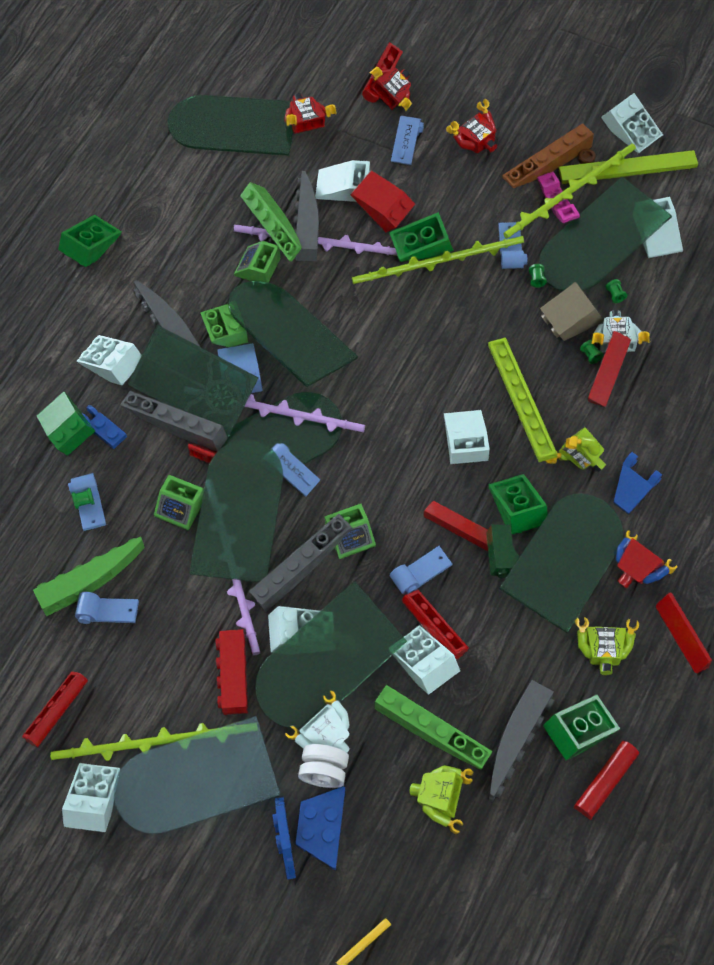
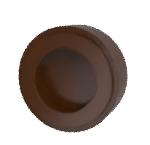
M583 149L579 152L578 161L580 164L595 162L596 154L593 150Z

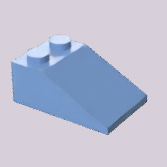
M253 343L217 349L219 357L259 377L251 393L262 391ZM220 362L222 379L227 380L225 372L229 366ZM235 369L230 370L229 376L232 382L240 389L241 394L244 395L247 386L245 375Z

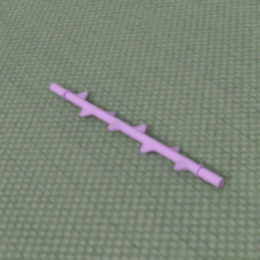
M234 225V232L258 235L260 241L271 237L266 229ZM345 235L340 240L318 238V244H321L325 251L335 246L355 249L357 254L369 251L387 254L388 256H398L395 248H390V246L384 247L380 242H376L374 245L351 242L348 235Z
M185 387L184 394L199 397L204 389ZM217 390L213 396L215 397L220 390ZM250 394L244 406L259 410L261 417H265L270 412L293 417L296 426H299L304 420L326 424L329 432H332L337 427L364 432L365 425L322 416L321 410L318 408L313 413L289 409L286 400H283L278 406L256 402L254 395Z
M207 480L205 483L209 494V501L211 502L216 520L210 526V531L219 532L224 553L218 556V559L228 563L233 581V586L227 593L237 597L242 618L236 622V625L246 629V637L249 640L252 654L258 655L260 654V649L256 638L257 634L254 631L249 610L255 606V603L245 599L240 577L246 573V569L236 566L231 545L237 542V539L227 534L222 516L228 510V505L219 503V497L216 494L213 480Z

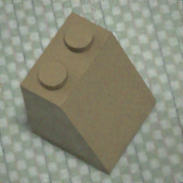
M576 282L540 308L544 313L541 317L547 325L551 323L553 326L551 331L557 338L560 336L564 341L604 321Z

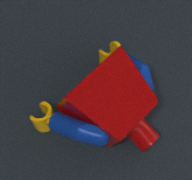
M631 531L626 532L625 538L617 547V566L624 572L617 582L625 588L633 580L639 584L655 582L667 574H672L677 568V565L675 567L669 566L672 561L671 559H668L665 565H663L664 561L636 541L637 534L635 537L629 536Z

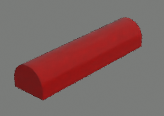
M389 42L376 67L392 70L395 68L403 51ZM371 75L362 92L363 98L369 102H376L379 99V96L370 87L375 82L373 75Z
M419 590L403 597L402 603L431 636L454 654L456 660L466 653L469 647Z
M71 672L22 735V738L38 748L88 680L81 673Z
M622 741L573 808L592 820L638 757L639 751L629 742Z

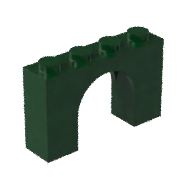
M491 524L486 533L491 576H497L498 578L515 576L520 579L527 577H536L537 579L555 577V579H564L573 570L567 526L547 527L543 533L545 558L540 561H528L516 553L512 543L510 525Z

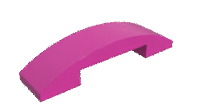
M554 171L537 177L545 198H554L563 192L560 187V181ZM563 199L551 208L555 216L562 223L580 217L574 204H570L568 199Z

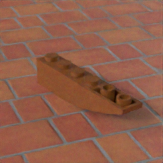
M582 123L503 174L502 178L512 188L537 180V177L553 172L577 157L581 150L590 149L594 134Z

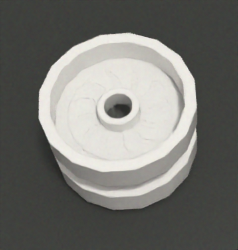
M321 744L306 745L302 754V760L305 763L300 765L298 777L308 784L319 787H342L345 781L343 769L347 767L349 754L332 746Z

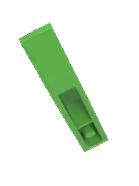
M250 182L240 195L288 260L293 261L302 246L292 225L267 190Z
M142 538L130 539L126 544L112 548L108 553L96 556L90 562L78 565L72 571L60 574L55 579L38 585L33 591L45 615L48 616L77 602L81 592L92 593L114 578L145 548Z
M388 685L385 686L375 701V709L425 741L478 769L483 768L492 754V751Z

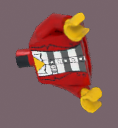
M375 67L369 73L373 75L375 80L370 86L372 90L391 110L399 104V106H402L407 111L412 105L409 100L411 83L407 80L410 77L409 72L404 69L400 72L397 68L389 70L380 69L379 67Z
M297 93L293 96V101L290 102V108L286 110L284 122L287 123V126L292 125L294 134L325 126L326 116L330 117L331 114H337L335 105L325 107L316 102L313 97L303 98L302 94Z
M487 99L483 100L485 107L482 106L481 102L477 104L478 110L482 111L483 114L479 112L460 127L456 121L451 122V125L447 126L446 131L449 134H454L453 137L460 148L471 150L475 153H480L485 148L493 152L497 148V144L494 142L496 128L492 115L487 110L489 107Z

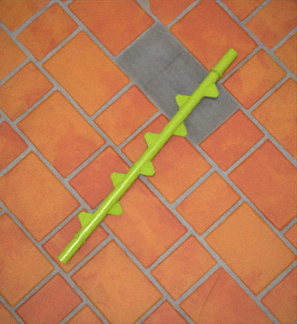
M631 143L603 164L592 165L593 171L580 180L569 179L570 187L554 198H545V204L533 213L521 212V221L516 222L513 227L503 233L504 237L508 239L519 230H523V227L538 217L549 218V209L563 199L571 200L573 198L572 193L586 183L596 185V176L611 166H620L619 160H623L626 155L636 149V146Z
M519 236L507 240L503 239V241L482 245L479 241H476L470 249L454 253L446 251L441 256L421 261L411 257L408 264L388 269L381 267L376 272L352 277V282L357 284L369 280L373 281L374 279L394 274L398 277L403 272L423 267L433 271L436 264L455 259L463 261L468 256L488 251L495 256L500 248H508V246L524 243V238Z
M200 723L195 732L170 735L167 729L163 727L157 737L131 740L127 734H123L117 743L93 746L89 739L85 738L80 748L72 747L67 750L51 752V760L101 753L104 759L109 761L114 751L139 748L143 754H148L151 746L176 742L180 744L183 750H187L191 740L217 737L221 743H225L229 735L258 731L257 723L234 724V726L208 730L204 723Z

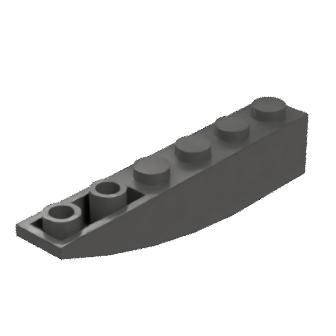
M302 171L301 178H298V188L300 190H297L296 198L299 203H296L295 214H298V216L294 218V227H297L294 231L302 248L296 255L295 260L317 261L319 238L318 208L311 182L306 171Z
M137 280L134 281L135 289L133 292L137 299L142 300L141 305L144 311L150 313L149 317L153 325L157 324V326H161L200 347L176 311L151 289ZM162 331L159 332L162 338H166L168 349L176 354L174 357L179 365L182 364L185 370L205 360L202 352Z
M129 391L120 404L122 408L175 436L215 452L220 451L228 438L223 426L132 391Z
M340 514L336 515L249 591L253 599L267 612L325 559L352 529L351 525Z
M531 680L513 711L504 731L491 780L489 796L491 802L494 801L495 797L500 798L505 789L503 783L506 779H511L515 771L513 768L515 762L520 763L525 754L523 748L526 744H531L535 736L533 733L535 727L540 728L545 719L542 716L545 710L549 711L555 701L552 699L554 691Z

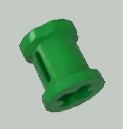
M533 264L529 267L532 287L540 288L547 283L542 264Z
M614 279L607 283L605 288L611 293L613 303H620L627 298L628 295L623 291L619 279Z
M588 340L580 347L581 352L585 353L589 358L590 364L597 363L604 356L603 352L597 349L595 343L592 344V340Z
M87 488V491L79 493L72 492L75 509H79V506L95 504L91 488Z

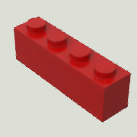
M244 630L219 631V638H216V650H220V657H216L217 670L220 669V676L217 677V688L221 689V696L217 697L218 708H222L223 715L248 713Z

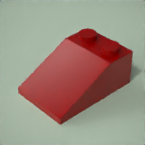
M372 170L350 194L385 232L396 228L415 205L404 191Z

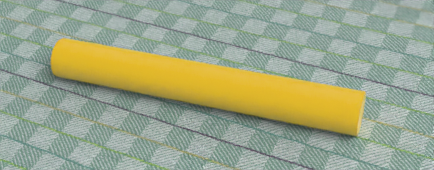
M385 918L341 957L336 964L347 965L391 926V923Z

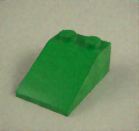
M439 212L389 232L400 261H409L411 257H415L417 260L443 255L446 251H454Z
M93 215L63 231L58 250L77 261L80 265L87 267L104 254L121 235L122 231L98 216Z
M66 392L61 393L37 415L47 437L57 450L67 456L95 432V429Z
M524 474L488 484L504 524L511 526L512 535L548 524L547 505Z
M598 695L554 714L543 725L566 761L583 753L620 730V727Z

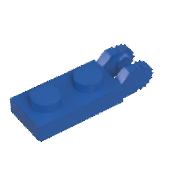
M91 405L86 407L87 411L94 418L90 421L85 414L83 415L95 429L94 434L112 449H115L127 437L126 433Z

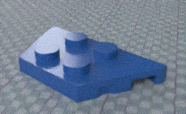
M340 787L304 800L300 806L296 846L303 851H307L317 860H321L333 870H336L345 787Z
M284 797L275 799L276 814H273V822L276 833L280 834L276 835V843L279 854L283 853L288 880L296 878Z

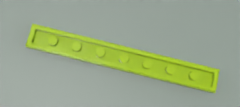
M694 150L619 160L620 166H611L596 176V180L697 168L698 161ZM606 161L559 167L562 184H567L569 179L580 180L593 171L592 165H601Z
M506 337L488 342V347L538 462L557 458L555 447Z

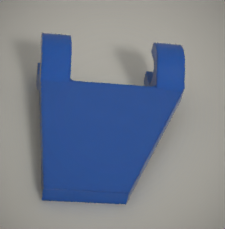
M633 452L623 462L614 498V504L628 515L662 479V474L657 470L648 481L634 472L631 467L636 464L638 456Z

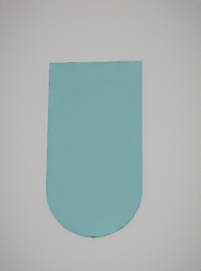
M256 716L142 752L134 756L123 766L114 787L115 806L121 817L134 829L150 834L168 832L280 795Z

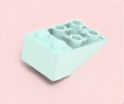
M635 93L601 117L610 131L628 146L633 143L636 146L634 151L640 153L663 135Z
M352 160L320 169L316 187V199L356 202L350 194L370 172V162Z
M666 197L636 203L633 218L648 258L683 252L676 212L671 198Z
M99 335L93 340L87 350L81 354L77 362L109 382L123 385L139 366L143 356L132 343Z
M481 410L444 413L450 464L488 461L489 443Z
M278 606L268 615L271 653L299 654L336 649L335 643L331 640V635L334 632L332 612Z
M420 625L388 648L415 683L428 695L460 672L454 654Z
M79 763L62 808L64 827L106 832L112 813L120 768Z

